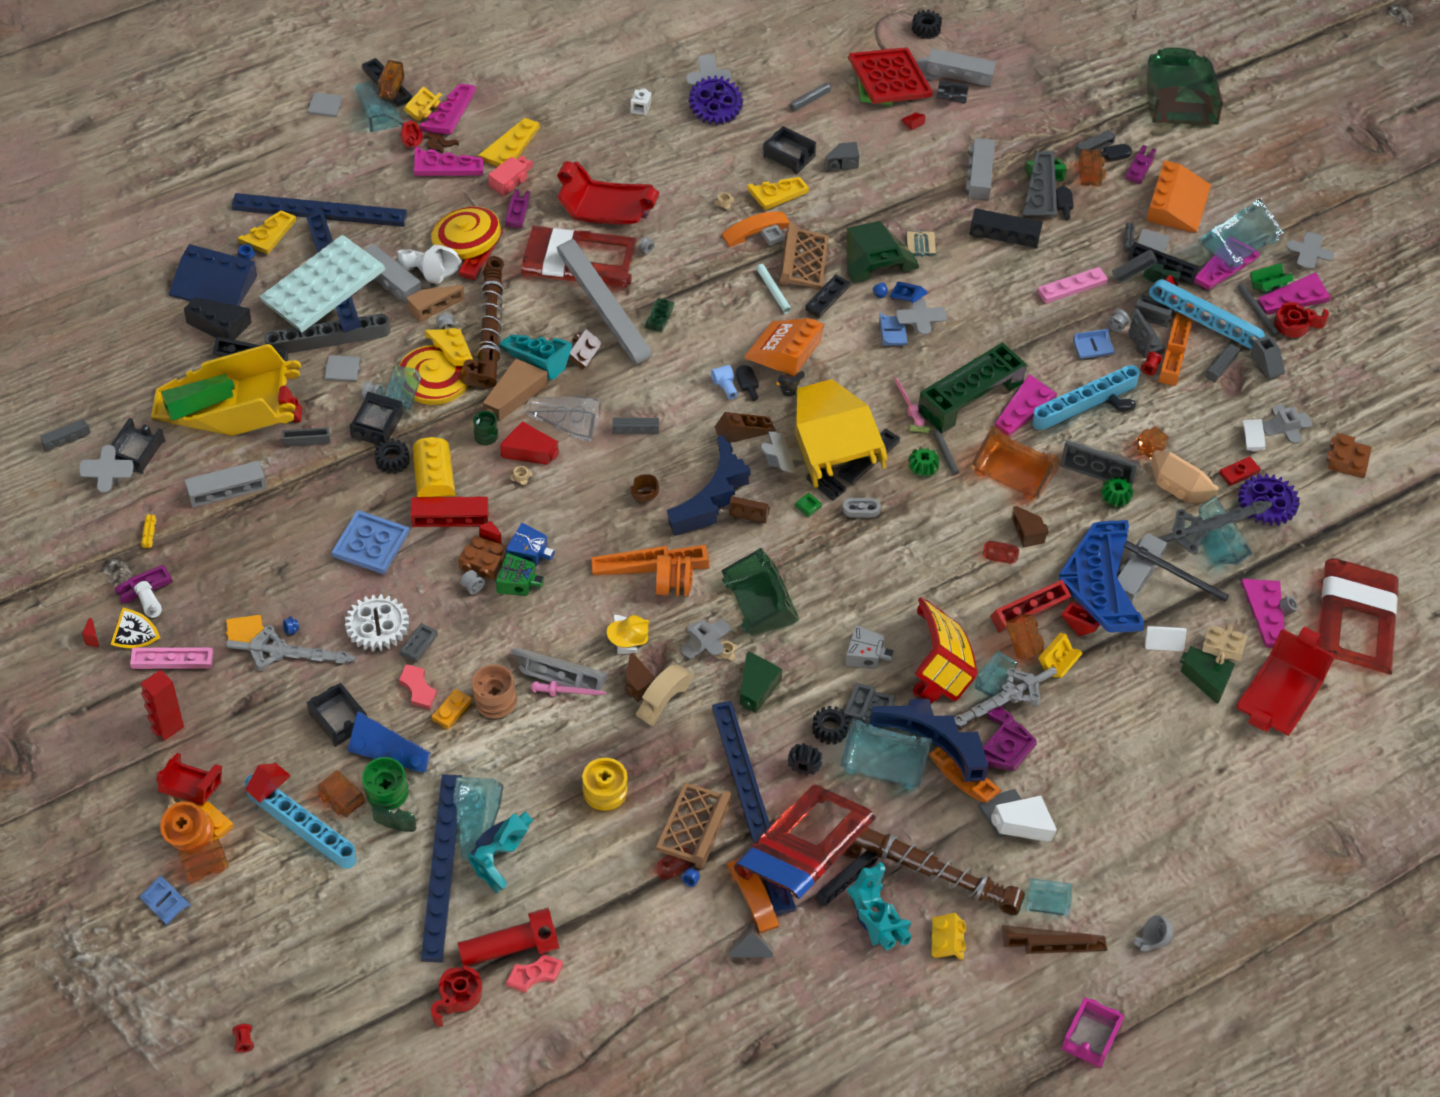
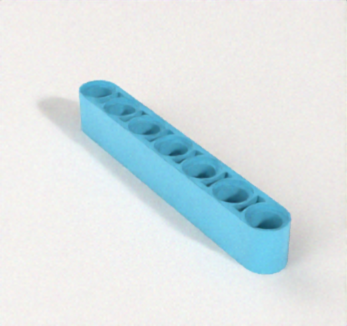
M1157 280L1149 289V295L1154 300L1252 349L1254 344L1251 336H1255L1257 339L1265 337V333L1260 328L1166 280ZM1156 287H1159L1162 292H1159ZM1172 295L1176 296L1178 300L1173 299ZM1188 303L1192 304L1194 308H1190ZM1204 311L1208 312L1210 316H1206ZM1220 320H1224L1226 325L1222 324ZM1236 328L1241 329L1242 333L1236 331Z
M1133 365L1125 366L1036 407L1032 426L1037 430L1047 429L1108 401L1112 394L1118 396L1134 389L1138 382L1140 370Z
M253 774L249 775L245 779V788L247 787ZM279 789L272 792L261 803L247 793L250 800L340 867L349 869L356 864L355 847L351 842Z

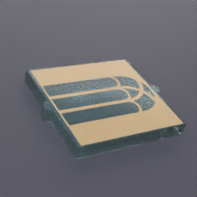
M922 230L906 231L907 248L914 256H936L935 232Z

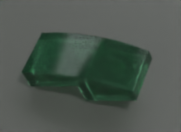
M1155 264L1143 272V277L1154 283L1159 279L1166 280L1171 275L1175 285L1178 287L1180 272L1163 270V264Z
M658 298L652 307V313L646 321L645 328L662 333L671 316L675 302Z
M378 804L372 809L373 820L383 826L406 832H414L417 829L416 819L408 811L404 812L398 808L393 814L389 808H383Z

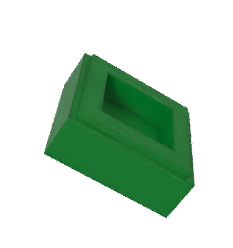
M807 493L795 503V507L809 518L822 507V503L810 493Z

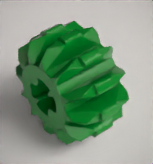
M920 446L919 450L914 449L909 456V469L912 470L913 475L919 474L920 477L925 475L928 478L930 474L935 475L936 470L939 469L940 457L936 454L935 450L930 451L929 447L923 449Z
M1111 477L1109 480H1106L1101 489L1103 501H1107L1108 506L1113 504L1115 508L1118 505L1123 508L1125 504H1129L1134 493L1132 483H1127V479L1121 480L1120 477L1117 479Z

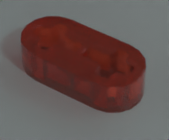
M988 541L983 546V556L988 560L1013 564L1018 560L1019 549L1012 544Z
M685 847L682 848L685 853L692 855L691 850ZM666 855L657 863V874L662 879H670L688 868L692 862L684 859L679 860L678 857ZM663 866H665L666 868L670 867V870H669V871H667L666 869L662 870V867H663Z

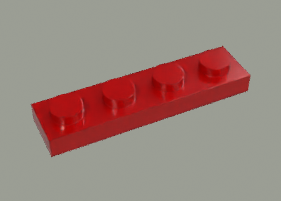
M501 228L500 237H501L502 234H503V228ZM499 239L486 252L466 259L459 270V276L476 281Z

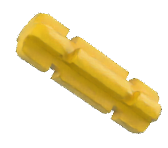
M153 514L145 516L143 537L141 539L143 548L152 547L155 531L154 525L156 524V516Z

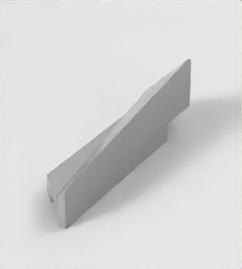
M517 647L511 649V654L516 657L522 673L549 682L556 681L561 686L582 687L601 691L609 675L607 672Z

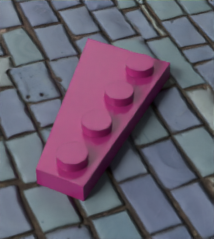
M459 83L447 96V100L438 105V110L435 113H431L425 123L422 122L419 125L420 130L451 135L476 91L475 85Z
M415 147L414 176L483 175V158L467 155L458 157L449 152L441 154L436 153V150L429 149V151H423L420 147Z
M1229 238L1198 273L1194 283L1210 290L1258 259L1260 253Z
M1315 272L1260 297L1258 304L1265 314L1269 315L1277 313L1282 304L1287 302H1298L1299 306L1307 307L1329 302L1330 295Z
M1029 374L996 421L995 428L1007 437H1010L1033 418L1036 407L1055 399L1057 393Z
M1242 579L1240 584L1246 592L1245 597L1251 605L1252 615L1256 618L1257 628L1264 646L1273 648L1280 631L1285 629L1283 611L1279 603L1282 599L1280 581Z

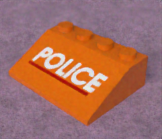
M809 318L772 321L747 352L745 359L795 377L821 342L824 324Z

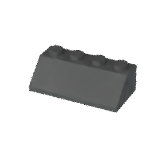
M1071 439L1065 442L1060 467L1103 481L1109 480L1111 477L1115 479L1120 477L1121 480L1127 479V483H1132V486L1140 465L1139 461Z

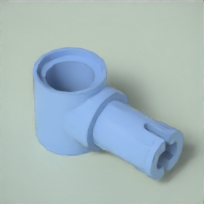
M725 365L712 369L711 377L714 384H719L724 389L728 399L736 398L738 392L733 385L734 375L731 366Z

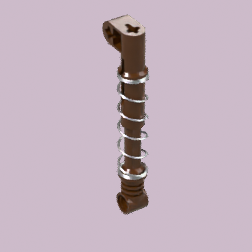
M490 256L483 270L484 282L481 286V297L483 298L482 294L486 296V303L480 306L481 311L485 312V316L479 319V322L482 324L481 330L478 332L481 336V342L478 344L479 349L477 351L479 361L473 359L466 360L459 374V379L464 384L486 389L496 386L497 363L501 356L498 346L501 344L499 333L502 330L500 320L503 315L501 310L503 299L501 296L504 292L502 284L504 261L497 256ZM499 297L501 298L500 307L497 306ZM486 304V308L484 311L482 310V306ZM498 310H500L501 313L500 319L497 318Z
M852 820L840 846L841 853L849 858H858L862 848L876 853L878 858L883 860L887 858L894 861L895 865L901 864L911 868L913 873L920 872L931 877L932 881L940 877L949 881L950 889L956 885L967 889L969 897L975 895L974 898L979 901H987L989 899L990 903L994 901L995 905L999 903L1000 910L1009 915L1019 914L1025 898V892L1018 887L1007 886L1005 889L1004 885L999 887V883L995 885L991 877L985 874L981 878L972 876L971 868L966 869L965 872L953 867L952 860L944 864L937 861L938 857L934 855V852L926 853L917 849L916 844L910 846L898 841V837H894V835L892 836L889 833L884 835Z

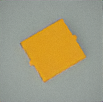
M261 614L226 619L228 630L226 631V636H228V640L251 643V640L264 630Z

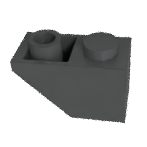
M857 142L839 143L825 156V171L858 169L860 156Z
M1268 335L1254 340L1250 355L1268 379L1284 375L1285 369L1280 348L1273 338Z

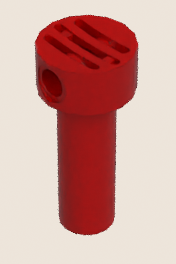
M549 907L528 913L530 922L458 942L463 965H475L536 946L539 955L560 949ZM543 926L550 929L546 935L538 933V930Z

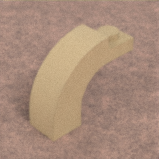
M678 664L666 668L655 678L642 697L644 700L636 716L649 725L654 726L668 701L676 693L686 692L695 674Z

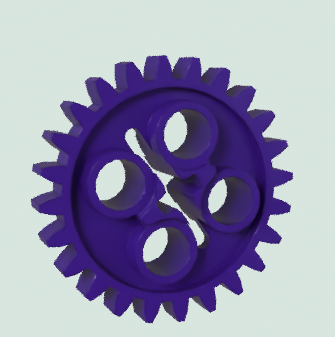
M716 75L714 79L708 76L707 80L702 77L701 83L696 81V86H692V91H690V108L693 109V114L697 113V119L703 118V123L708 120L709 125L712 122L716 126L718 122L724 125L725 120L730 123L731 118L735 120L736 115L740 114L743 105L742 92H739V87L734 88L735 82L729 83V78L724 81L723 76L720 79H717Z
M1265 473L1264 477L1258 474L1257 478L1251 476L1250 480H1245L1238 493V502L1240 503L1239 507L1244 508L1253 505L1257 501H1271L1273 506H1270L1262 514L1250 515L1248 519L1254 517L1256 518L1255 523L1260 520L1263 526L1268 522L1270 527H1272L1274 522L1277 526H1280L1281 521L1286 524L1287 520H1292L1293 516H1296L1300 505V497H1297L1298 491H1293L1294 485L1288 486L1289 481L1282 482V477L1275 479V474L1269 477Z

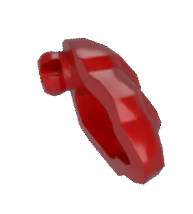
M410 120L403 123L400 132L402 143L408 148H415L422 142L423 133L415 121Z

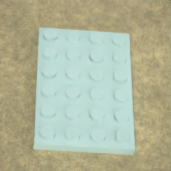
M341 235L259 297L264 304L302 333L386 269L381 262L347 237Z

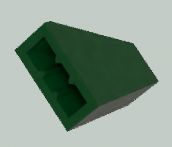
M1190 646L1188 652H1183L1180 663L1183 664L1181 672L1215 703L1219 704L1235 663L1224 660V663L1220 664L1221 660H1219L1218 664L1216 662L1217 656Z
M748 651L746 653L739 704L746 710L757 713L781 681L782 668Z

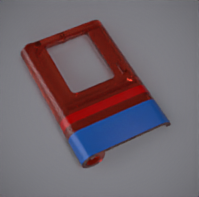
M812 785L734 864V869L743 879L749 880L754 873L789 890L797 899H800L867 829L876 817L870 809L826 790L820 785ZM828 800L851 811L818 845H814L789 833L817 803H824Z

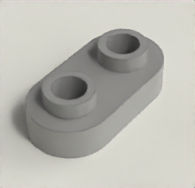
M848 498L843 502L842 510L848 517L872 518L879 515L881 504L874 498Z

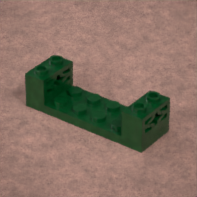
M1002 342L921 391L918 404L919 413L943 433L956 425L958 410L1002 384L1011 391L1023 384L1027 364Z

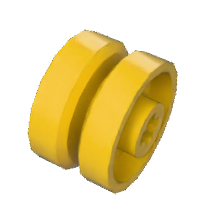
M606 757L595 759L585 767L582 781L583 798L587 804L601 811H609L620 807L628 793L627 771L623 764L616 759Z

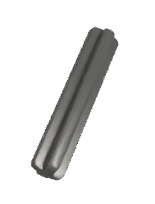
M824 83L790 102V109L796 111L830 92L831 86L828 83Z

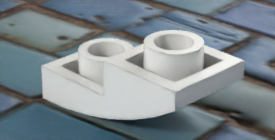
M1262 419L1243 420L1247 451L1257 452L1266 450Z

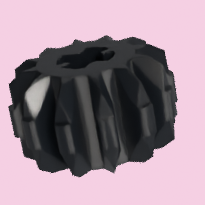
M802 743V745L795 744L789 751L788 766L792 767V771H798L799 774L803 773L808 776V774L815 775L821 768L822 753L818 751V748Z

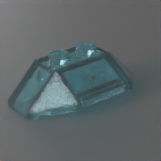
M1216 496L1199 507V516L1203 520L1215 515L1228 513ZM1234 522L1207 531L1208 536L1203 538L1201 543L1215 564L1238 565L1253 554L1249 543Z

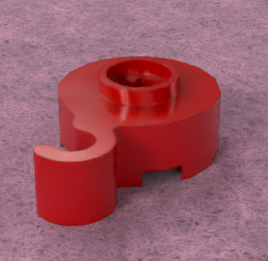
M1287 302L1282 304V307L1277 310L1274 325L1282 335L1297 338L1304 336L1310 327L1316 329L1325 327L1329 312L1327 309H1323L1322 315L1318 316L1315 311L1299 306L1298 302Z
M462 965V967L454 969L451 967L442 974L439 980L441 1000L435 1001L431 1006V1018L435 1025L443 1026V1017L439 1014L441 1012L446 1014L465 1012L479 1004L483 988L480 975L476 970Z

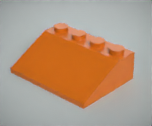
M1164 160L1150 204L1147 221L1197 233L1211 184L1183 165Z

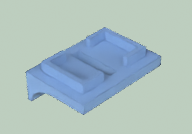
M880 312L879 325L882 346L907 345L905 324H899L897 316H885Z
M1109 329L1074 334L1073 343L1080 359L1115 353L1110 341ZM1092 340L1097 351H1094V348L1091 343Z
M161 875L140 896L167 925L183 909L191 907ZM170 892H172V893L170 894V896H169L159 907H157V905H158Z

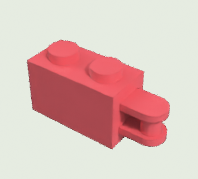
M524 155L518 159L511 156L488 174L489 187L502 196L507 195L519 184L525 182L527 171L532 168L533 161L527 160Z

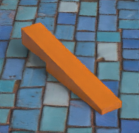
M1188 303L1190 308H1194L1192 304ZM1177 311L1158 381L1172 386L1177 385L1193 320Z
M706 544L668 550L667 546L591 557L593 575L657 572V555H670L672 564H676L677 557L681 556V565H685L686 556H691L693 570L710 569Z

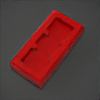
M286 385L280 386L278 402L280 405L287 403L295 405V411L291 412L294 415L293 422H301L303 408L299 404L298 399L293 396Z
M1249 456L1221 469L1219 475L1229 486H1232L1260 473L1261 468Z

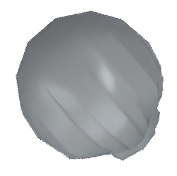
M1152 916L1143 928L1142 938L1136 937L1133 944L1141 947L1140 951H1153L1154 948L1168 946L1173 939V926L1171 922L1163 916Z

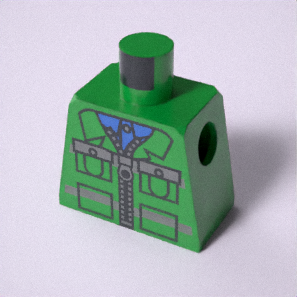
M509 553L506 554L496 580L497 593L527 596L531 586L543 587L544 576L536 575V568L533 562Z

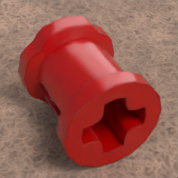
M1153 351L1149 352L1146 356V361L1141 365L1142 372L1146 375H1154L1157 371V365L1161 363V355Z
M239 1024L232 1028L236 1041L234 1046L235 1052L246 1053L253 1050L254 1043L251 1041L250 1034L252 1032L251 1025Z

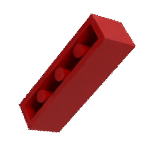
M411 497L412 527H480L489 520L488 497Z
M1060 580L996 609L990 615V618L998 633L1064 604L1071 595L1063 580Z
M160 669L140 684L143 691L141 695L145 700L144 707L148 711L147 718L152 725L150 729L155 736H160L165 741L184 728L174 683Z

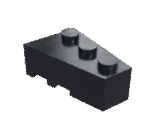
M195 297L184 308L186 323L214 338L222 337L235 340L252 323L250 309L247 307Z

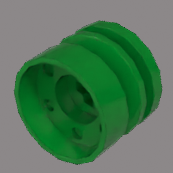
M390 757L374 759L366 765L362 772L365 795L368 803L374 809L380 811L398 809L405 803L408 797L409 787L402 764Z

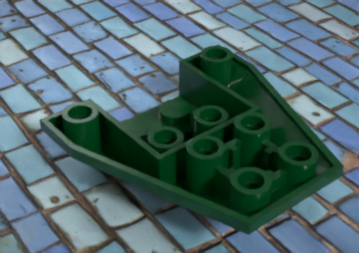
M880 221L847 228V271L853 283L869 280L870 270L899 264L902 272L919 269V264L914 254Z

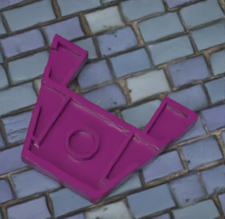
M1001 705L987 713V718L1001 725V727L983 746L988 766L1014 772L1035 748L1037 740L1021 724L1019 725L1013 719V716L1006 712Z

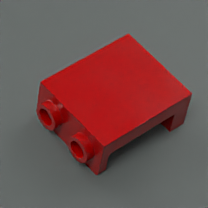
M176 753L172 759L168 760L165 768L157 774L158 792L203 806L222 783L223 766L214 764L208 772L181 763V754Z

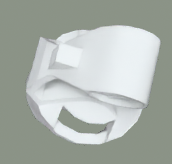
M433 245L425 253L410 249L397 251V261L402 267L410 271L417 266L423 273L426 281L432 284H440L443 279L453 275L462 263L454 250L442 245Z

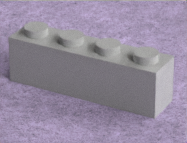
M931 48L926 73L991 87L996 62Z
M975 138L974 145H970L969 155L972 156H969L968 166L971 168H968L967 178L970 180H967L966 191H969L968 198L989 200L995 140Z
M375 244L364 250L381 262L386 269L373 280L379 282L385 290H389L394 294L396 299L407 304V297L422 290L419 279Z
M259 461L185 479L192 508L267 489Z
M1146 533L1144 538H1140L1136 545L1139 547L1143 546L1148 549V552L1162 558L1167 542ZM1131 551L1127 558L1128 563L1126 565L1123 564L1119 570L1118 580L1133 604L1157 565L1145 558L1142 560Z

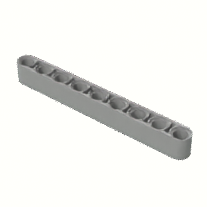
M571 239L557 246L559 256L632 362L637 365L651 358L650 348L576 241Z

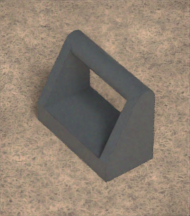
M1143 294L1135 306V309H1139L1145 321L1166 328L1174 312V309Z

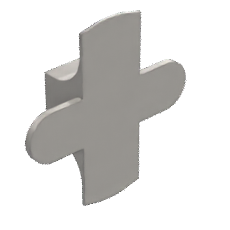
M706 54L698 56L699 72H691L686 77L689 84L696 85V81L701 83L702 77L707 80L708 76L714 79L715 75L717 79L723 76L724 81L728 78L730 81L732 74L726 69L716 70L715 55Z
M1306 232L1303 243L1288 241L1286 245L1290 251L1300 253L1297 264L1303 267L1314 268L1317 258L1329 261L1334 257L1332 251L1320 248L1323 236Z
M923 298L914 303L912 302L913 309L897 310L899 324H911L914 332H919L923 335L931 332L932 324L946 321L945 309L943 307L927 308Z
M1275 405L1272 411L1275 415L1273 419L1262 422L1263 429L1268 436L1285 433L1288 440L1292 443L1301 442L1302 436L1298 431L1299 429L1313 426L1311 419L1305 412L1297 414L1294 407L1285 408L1282 405Z
M769 431L770 444L762 443L760 446L766 455L769 466L780 468L786 472L796 473L793 461L801 462L803 455L797 450L788 448L783 434Z
M105 445L101 449L100 460L82 459L80 477L97 479L98 490L106 493L111 490L112 483H117V479L131 478L133 461L115 460V448L112 445Z
M704 619L700 622H693L687 627L690 639L680 650L689 659H692L704 649L712 655H719L723 652L724 647L718 639L732 629L722 619L710 625Z

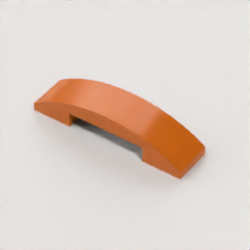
M784 212L760 213L732 225L722 233V237L728 246L732 247L744 243L745 237L759 233L762 229L775 224L780 229L787 228L790 221Z
M940 747L929 754V757L940 771L953 784L972 798L987 803L1001 793V789L988 778L985 781L965 782L959 767Z
M739 859L727 863L734 882L738 883L751 910V917L758 932L761 934L778 928L779 923L775 911L757 872L740 864L734 867V864Z

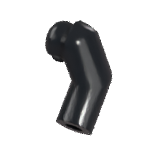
M1112 394L1108 399L1119 411H1130L1136 407L1134 400L1119 399L1115 394Z

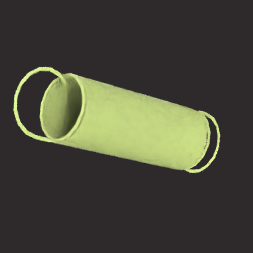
M910 424V429L907 430H910V432L929 433L930 427Z

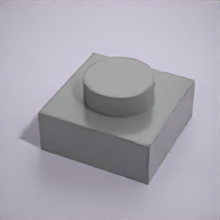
M777 224L761 230V235L769 246L785 240V235Z

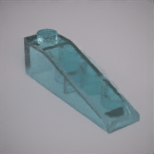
M456 777L453 799L454 804H456V820L459 824V841L462 859L468 860L467 855L475 849V843L479 837L495 824L501 805L504 785L493 778Z

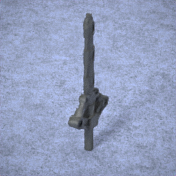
M1257 501L1251 506L1239 507L1230 510L1228 513L1215 515L1205 520L1201 516L1195 517L1192 514L1186 513L1184 509H1179L1176 512V519L1172 529L1173 533L1158 538L1165 542L1176 540L1190 554L1195 555L1199 551L1198 547L1202 543L1203 538L1208 536L1207 531L1220 528L1231 522L1235 523L1244 520L1245 517L1253 514H1262L1273 505L1271 501ZM1185 520L1191 521V526L1185 528ZM1194 534L1197 538L1192 542L1187 536Z

